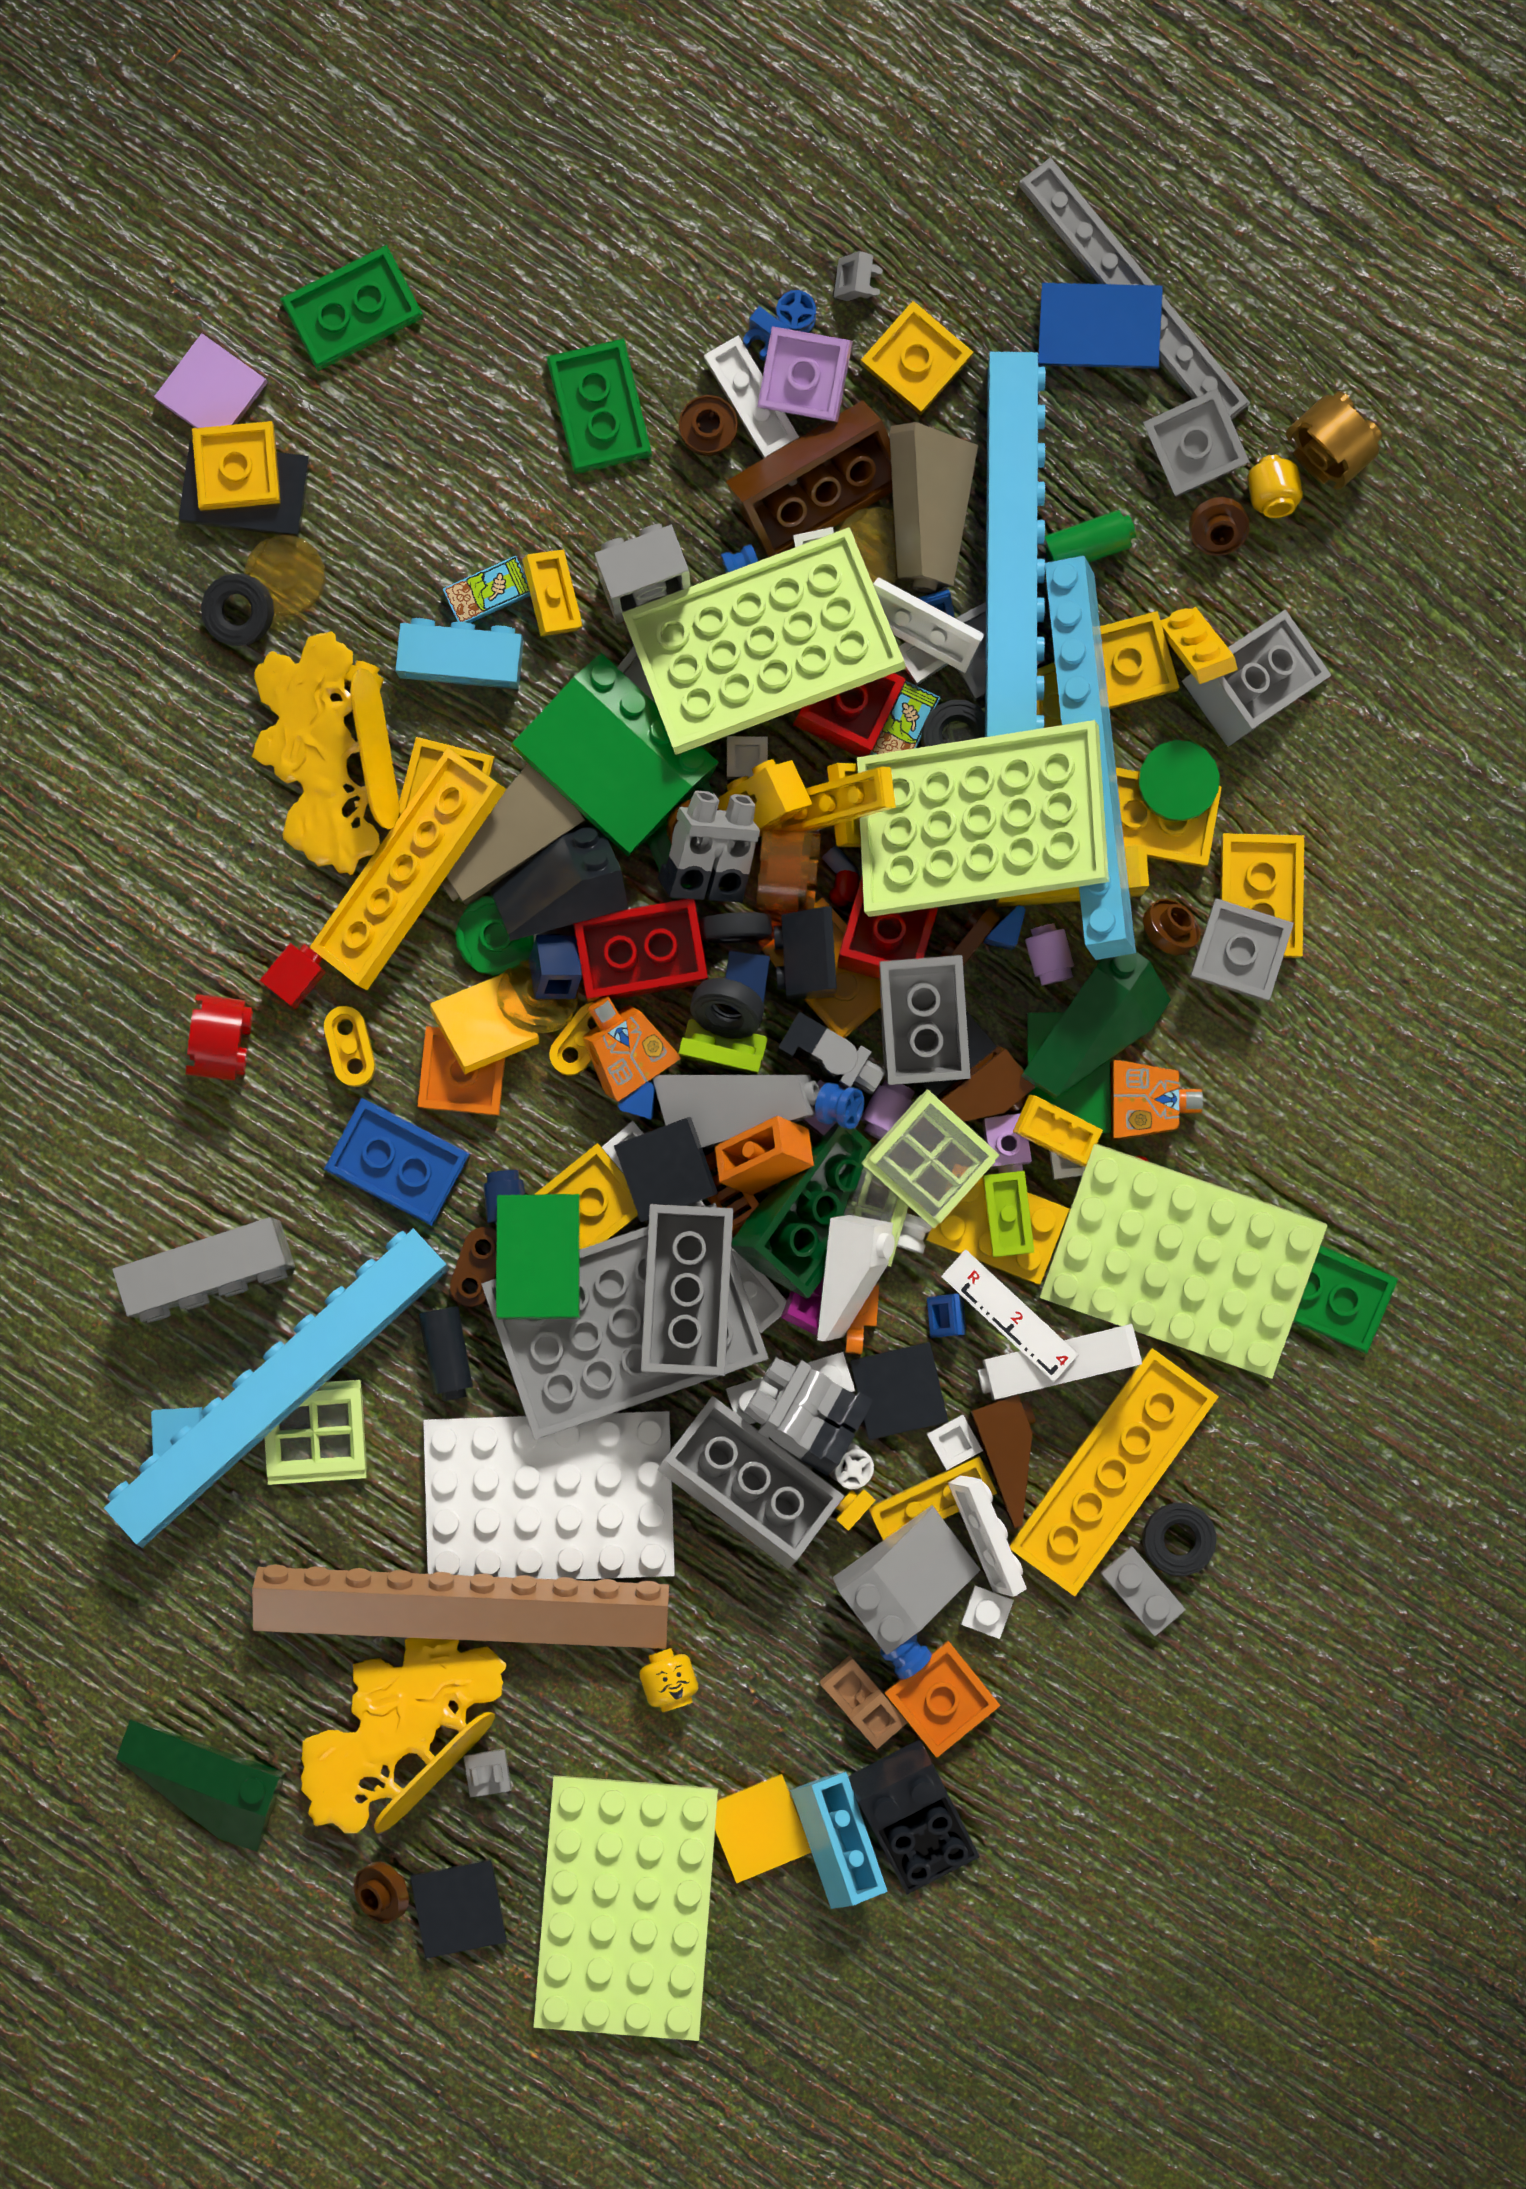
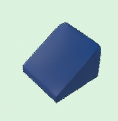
M1018 905L985 938L984 944L1011 951L1015 949L1026 910L1024 906Z

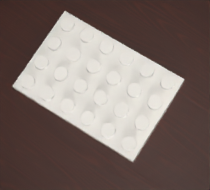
M670 1411L611 1413L534 1440L526 1416L424 1420L428 1574L436 1572H447L452 1575L463 1576L489 1574L493 1577L509 1578L527 1575L535 1579L555 1580L561 1577H569L576 1580L675 1576L672 1481L657 1470L671 1451Z

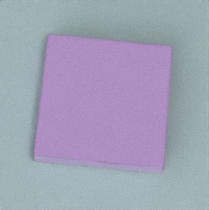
M772 326L757 407L838 422L853 341Z
M201 333L154 398L194 428L235 425L240 421L268 382L263 376Z

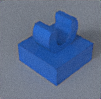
M758 306L749 318L750 330L745 334L743 344L747 349L754 340H762L765 343V347L761 350L759 358L765 361L772 326L784 329L790 328Z

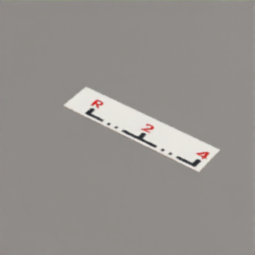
M966 1249L941 1276L1053 1382L1079 1355Z

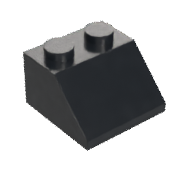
M832 906L782 914L781 925L774 926L775 950H783L784 966H776L777 990H785L786 1000L835 997L837 985Z

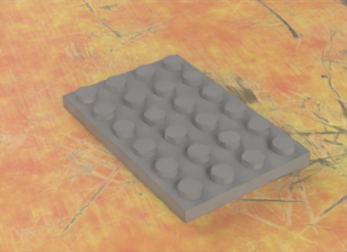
M714 1203V1204H711V1205H708V1206H705V1207H715V1208H717L715 1203ZM649 1226L580 1249V1319L497 1320L496 1279L482 1283L534 1440L718 1377L714 1375L641 1371ZM732 1251L725 1374L769 1359Z

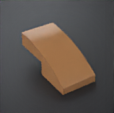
M850 1655L819 1681L821 1686L876 1750L908 1723Z

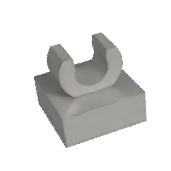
M858 251L839 258L834 298L850 301L859 297L870 298L880 294L879 289L870 286V277L882 275L883 271L881 267L872 265L873 255Z
M506 1748L464 1756L470 1798L512 1790Z

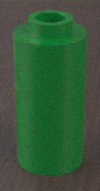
M1116 510L1045 535L1043 547L1048 562L1085 556L1088 563L1132 548L1131 539L1136 538V531L1129 515L1123 516L1120 510Z

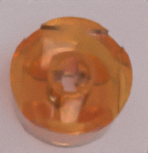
M774 829L763 831L760 854L761 865L757 889L758 909L793 913L815 908L816 891L809 890V888L818 887L819 864L818 860H814L812 857L819 858L820 833Z

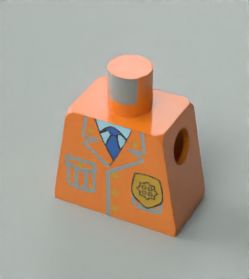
M608 996L598 999L589 1006L588 1011L598 1026L587 1032L583 1036V1041L605 1094L615 1101H620L681 1059L676 1050L638 1009L629 1005L617 1011Z
M1113 1060L1110 1063V1141L1176 1131L1179 1128V1113H1202V1089H1179V1071L1121 1060Z

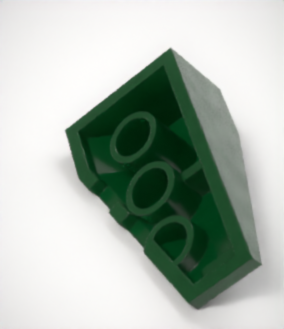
M1138 952L1101 959L1021 1076L1056 1099L1090 1075L1100 1065L1120 1054L1123 1049L1137 1039H1141L1148 1034L1171 1001L1151 962Z
M836 1122L813 1146L814 1166L781 1181L750 1214L733 1238L731 1247L758 1272L800 1296L809 1298L824 1277L830 1218L846 1216L844 1212L850 1194L857 1189L864 1168L862 1161L866 1158L871 1143L855 1128H842Z
M133 1719L129 1720L116 1757L118 1761L218 1839L255 1852L259 1851L286 1772Z

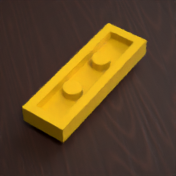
M1196 607L1177 610L1170 617L1160 620L1166 641L1199 684L1238 670L1235 656Z
M980 1456L969 1459L870 1506L868 1510L882 1540H885L931 1505L934 1506L943 1519L959 1512L948 1483L960 1475L982 1479L989 1487L992 1496L997 1494Z

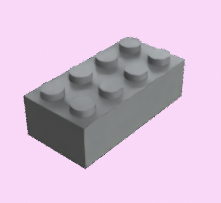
M650 1204L641 1360L642 1372L725 1376L733 1208Z
M268 1217L113 1268L112 1270L127 1316L140 1318L141 1322L147 1321V1323L171 1316L169 1309L179 1306L180 1309L186 1308V1310H190L210 1303L208 1296L219 1293V1296L225 1295V1297H230L248 1291L247 1283L258 1280L259 1283L264 1282L265 1285L288 1277L286 1270L295 1268V1264L281 1221Z
M712 1396L657 1470L789 1570L838 1506L844 1495L769 1438L767 1439L757 1433L758 1430Z

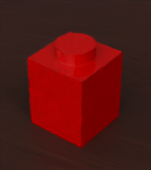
M289 943L259 981L296 1010L326 974V971L319 966L323 958L305 944L298 949L292 943Z

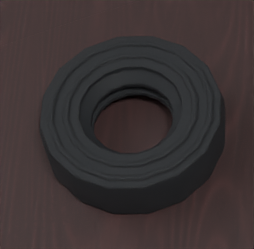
M243 573L227 574L213 581L205 591L201 603L202 620L208 632L218 641L231 646L250 645L261 639L271 627L274 617L273 599L267 587L257 578ZM233 594L244 596L251 605L250 618L243 625L237 626L232 624L224 614L225 602Z
M950 700L938 705L928 714L922 727V746L944 744L942 731L947 724L954 721L967 724L971 728L973 739L984 738L985 712L978 705L966 700Z
M757 912L725 913L707 916L700 919L701 940L709 943H742L764 940L772 937V919L769 914Z
M712 978L703 981L695 989L690 1012L694 1020L712 1034L725 1038L742 1039L752 1036L759 1029L763 1018L764 1004L761 997L753 989L741 982L727 978ZM715 1004H725L738 1010L740 1013H729L723 1011L720 1008H718Z
M1174 1502L1161 1506L1149 1517L1144 1527L1143 1546L1146 1556L1157 1569L1168 1575L1187 1576L1197 1573L1210 1562L1216 1551L1217 1534L1213 1522L1203 1510L1192 1504ZM1177 1523L1190 1526L1196 1537L1193 1549L1181 1556L1170 1553L1164 1543L1165 1532L1170 1526Z

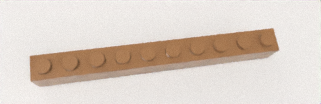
M270 1565L257 1568L252 1587L253 1631L666 1649L669 1584H658L654 1581L624 1583L616 1582L612 1579L578 1581L569 1577H561L555 1580L535 1579L527 1575L509 1578L493 1577L489 1574L463 1576L452 1575L447 1572L417 1574L405 1570L371 1572L363 1568H355L348 1571L328 1570L320 1566L302 1569L286 1568L283 1565Z

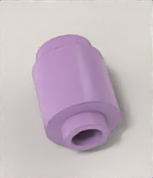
M1054 923L1031 929L1033 937L1027 938L1025 941L1034 975L1040 978L1041 985L1044 986L1073 978L1071 968L1074 967L1065 930H1056Z
M885 1079L882 1086H877L860 1119L866 1124L864 1131L881 1140L914 1103L911 1099L915 1092L903 1084L888 1085Z

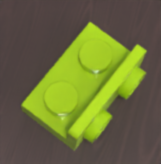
M690 1019L687 1024L685 1037H682L679 1056L682 1059L732 1071L759 1075L767 1037L754 1033L752 1036L742 1039L725 1038L712 1034L702 1028L694 1019Z

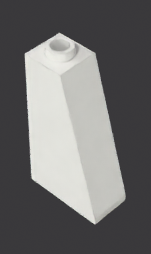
M1129 1324L1064 1340L1079 1355L1055 1382L1021 1351L982 1360L984 1368L977 1370L983 1394L990 1392L992 1400L1141 1365L1142 1361L1133 1325Z

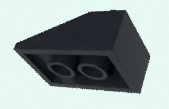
M597 827L581 828L576 832L562 835L490 889L510 941L628 909L621 868L607 837Z

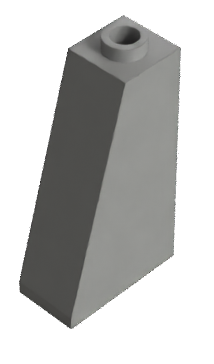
M658 1075L653 1078L665 1125L691 1117L703 1150L715 1147V1145L777 1115L791 1122L816 1116L815 1104L820 1091L819 1086L815 1081L811 1080L810 1075Z

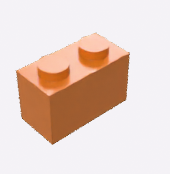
M778 1115L715 1145L719 1183L748 1195L760 1192L814 1166L809 1129Z

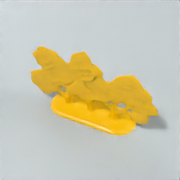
M330 631L308 637L299 663L295 664L290 657L271 651L265 657L264 662L255 669L254 679L260 700L268 705L279 716L276 725L260 732L251 757L265 766L272 765L275 775L285 783L298 781L303 787V794L287 813L282 834L283 839L295 850L303 851L308 860L314 862L318 867L333 864L340 874L348 873L353 875L358 860L365 856L374 855L380 845L378 832L372 824L363 818L367 804L369 803L370 810L377 823L383 828L392 829L395 827L399 817V798L383 702L377 682L369 670L362 668L353 675L350 693L344 688V678L353 663V652L345 644L337 642L335 634ZM333 693H338L343 701L332 702L330 696ZM352 710L358 741L352 738L350 731L344 724V717ZM360 752L365 786L360 787L348 775L347 759L352 753ZM345 784L351 785L354 791L347 793L343 786ZM359 796L360 800L354 801L355 807L358 808L350 816L344 817L342 814L344 804L348 799ZM360 817V826L352 828L351 823L355 818Z
M407 1638L405 1640L406 1651L402 1667H393L389 1663H385L381 1658L364 1660L363 1662L353 1664V1681L358 1686V1691L352 1696L351 1710L361 1720L360 1727L356 1732L343 1733L340 1730H327L306 1738L302 1745L301 1760L304 1770L301 1775V1791L312 1801L308 1814L313 1819L314 1825L320 1826L333 1823L344 1833H358L365 1827L369 1818L368 1808L370 1802L381 1798H392V1801L383 1809L375 1821L374 1829L376 1834L382 1833L396 1824L490 1728L495 1719L494 1713H483L466 1724V1709L474 1703L492 1702L502 1695L503 1681L501 1673L506 1669V1663L488 1646L459 1652L457 1650L459 1640ZM450 1701H455L458 1704L459 1709L456 1714L448 1707ZM443 1725L458 1730L459 1733L436 1756L429 1751L436 1730ZM408 1753L417 1754L427 1765L403 1789L394 1782L395 1765L404 1755ZM383 1765L388 1766L390 1772L388 1778L381 1774ZM364 1777H374L383 1782L385 1787L381 1788L377 1785L374 1788L375 1791L361 1788L359 1782ZM356 1795H365L368 1799L361 1804L356 1801L355 1797Z

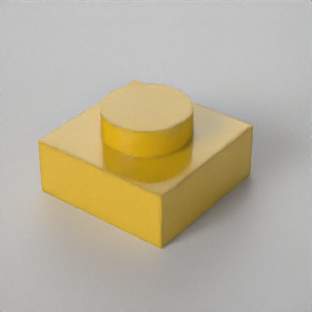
M863 1488L858 1494L851 1489L836 1507L841 1513L835 1519L849 1531L876 1499Z

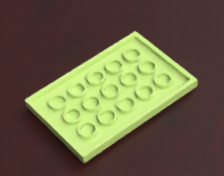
M850 527L622 612L675 755L906 669L904 659Z
M1095 720L857 757L858 773L877 767H891L896 808L860 818L864 912L869 917L1109 882L1099 725Z
M1094 1144L1042 1287L1040 1298L1119 1326L1132 1324L1136 1332L1272 1379L1328 1225L1134 1156Z
M554 1775L534 2028L699 2041L718 1788Z

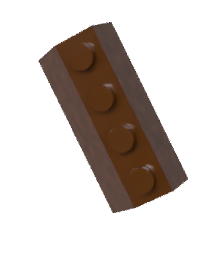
M864 400L840 413L838 422L826 421L725 481L741 515L766 556L769 558L795 548L793 535L834 527L893 492L890 438L882 420Z

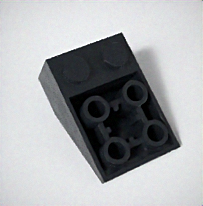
M920 1739L848 1776L853 1792L907 1895L980 1857Z

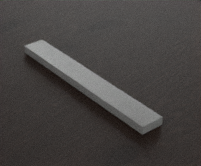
M1051 157L1019 181V187L1098 284L1154 285ZM1163 296L1160 361L1191 399L1218 388L1231 420L1249 407L1250 402Z

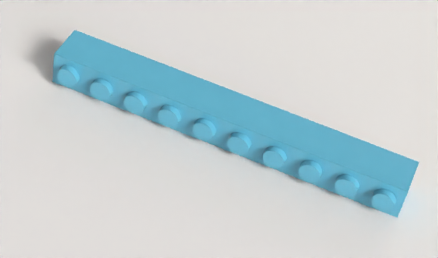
M990 352L987 366L985 737L1044 728V715H1037V700L1044 699V676H1037V661H1044V637H1037V622H1044L1045 611L1044 598H1037V583H1044L1045 560L1037 559V545H1044L1045 520H1037V506H1044L1045 482H1038V468H1044L1045 443H1038V429L1045 428V405H1038V391H1045V367H1038V352Z
M1085 556L1047 562L1045 563L1062 725L1095 720L1099 725L1109 882L1079 886L1085 946L1095 960L1134 954L1136 953L1095 575Z
M414 1228L407 1234L401 1231L395 1235L385 1246L388 1252L378 1261L372 1258L364 1263L355 1273V1276L358 1278L347 1289L340 1286L334 1290L324 1301L327 1307L316 1317L313 1314H309L303 1318L293 1329L296 1335L286 1344L280 1341L272 1346L263 1356V1359L266 1361L255 1372L248 1369L241 1374L232 1384V1387L235 1389L224 1400L217 1397L211 1401L201 1412L204 1417L193 1428L186 1425L180 1429L170 1440L173 1446L162 1456L155 1453L139 1467V1471L142 1474L130 1484L124 1481L108 1495L107 1498L111 1502L104 1509L136 1545L143 1548L449 1271L447 1264Z

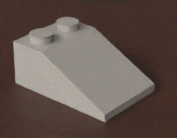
M1284 610L1228 647L1235 656L1238 670L1199 684L1192 674L1187 676L1182 682L1227 747H1229L1329 678L1331 674L1288 612Z
M962 955L880 961L884 1070H886L885 1079L888 1085L971 1079Z
M931 1505L835 1575L833 1579L839 1593L885 1654L888 1655L921 1631L980 1571V1568L934 1506Z

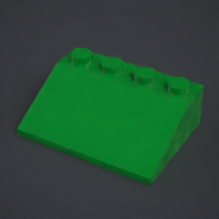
M602 653L568 682L510 746L626 856L631 855L665 824L674 808L682 802L692 799L695 791H701L704 785L710 781L719 763L702 746L675 755L656 703Z

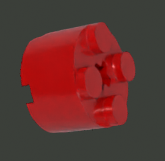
M196 994L195 1002L202 1005V1008H193L187 1055H190L189 1060H195L194 1066L186 1065V1075L235 1081L236 1075H245L248 1051L247 1048L241 1047L242 1034L250 1035L252 1007H245L246 1000Z

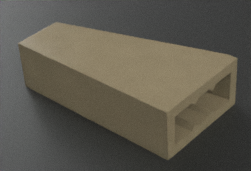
M913 422L891 426L890 429L897 577L913 583L912 589L916 591L936 593L937 588L954 586L978 445Z
M527 764L509 785L441 884L452 901L460 897L465 906L490 891L493 886L562 835L585 828L587 826L585 819L565 797L533 767Z

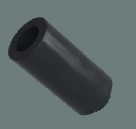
M459 1307L418 1314L433 1395L441 1394L442 1401L467 1397L466 1389L472 1388L473 1382Z

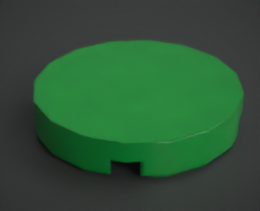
M1173 740L1160 744L1145 758L1139 770V792L1143 803L1153 814L1160 818L1175 822L1198 818L1212 805L1219 791L1220 775L1215 760L1204 748L1191 741Z
M484 896L469 904L460 917L456 928L458 950L465 962L479 973L490 976L510 975L522 968L529 960L534 944L533 935L510 941L492 896Z

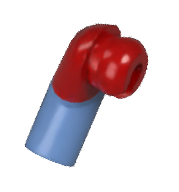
M835 845L824 854L822 859L836 874L835 888L829 892L830 900L836 906L844 907L856 898L860 873L843 851Z

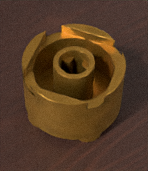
M1338 391L1333 396H1323L1295 421L1286 432L1288 442L1294 437L1298 446L1293 453L1300 464L1319 482L1323 484L1328 480L1336 482L1333 487L1334 489L1343 488L1377 457L1379 453L1378 442L1383 437L1377 425L1370 420L1365 421L1354 409L1352 400L1341 391Z

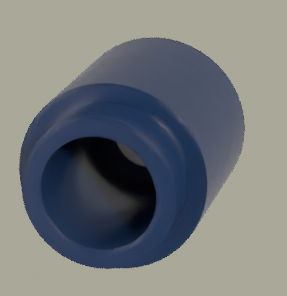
M519 1170L486 1173L487 1183L483 1184L487 1223H495L496 1230L497 1195H525L524 1180L519 1179Z

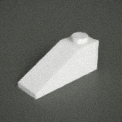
M852 1215L830 1218L817 1340L829 1341L842 1338L846 1334L889 1263V1257L892 1255L895 1245L894 1236L892 1235L893 1223Z

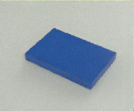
M1042 283L1038 364L1041 366L1159 369L1163 286Z
M361 1098L324 1170L433 1226L471 1154Z

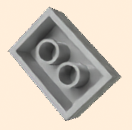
M662 524L648 526L639 531V537L625 542L623 538L607 541L600 546L601 551L594 553L599 579L616 624L625 621L622 612L691 587L689 569L672 524L666 527H662Z

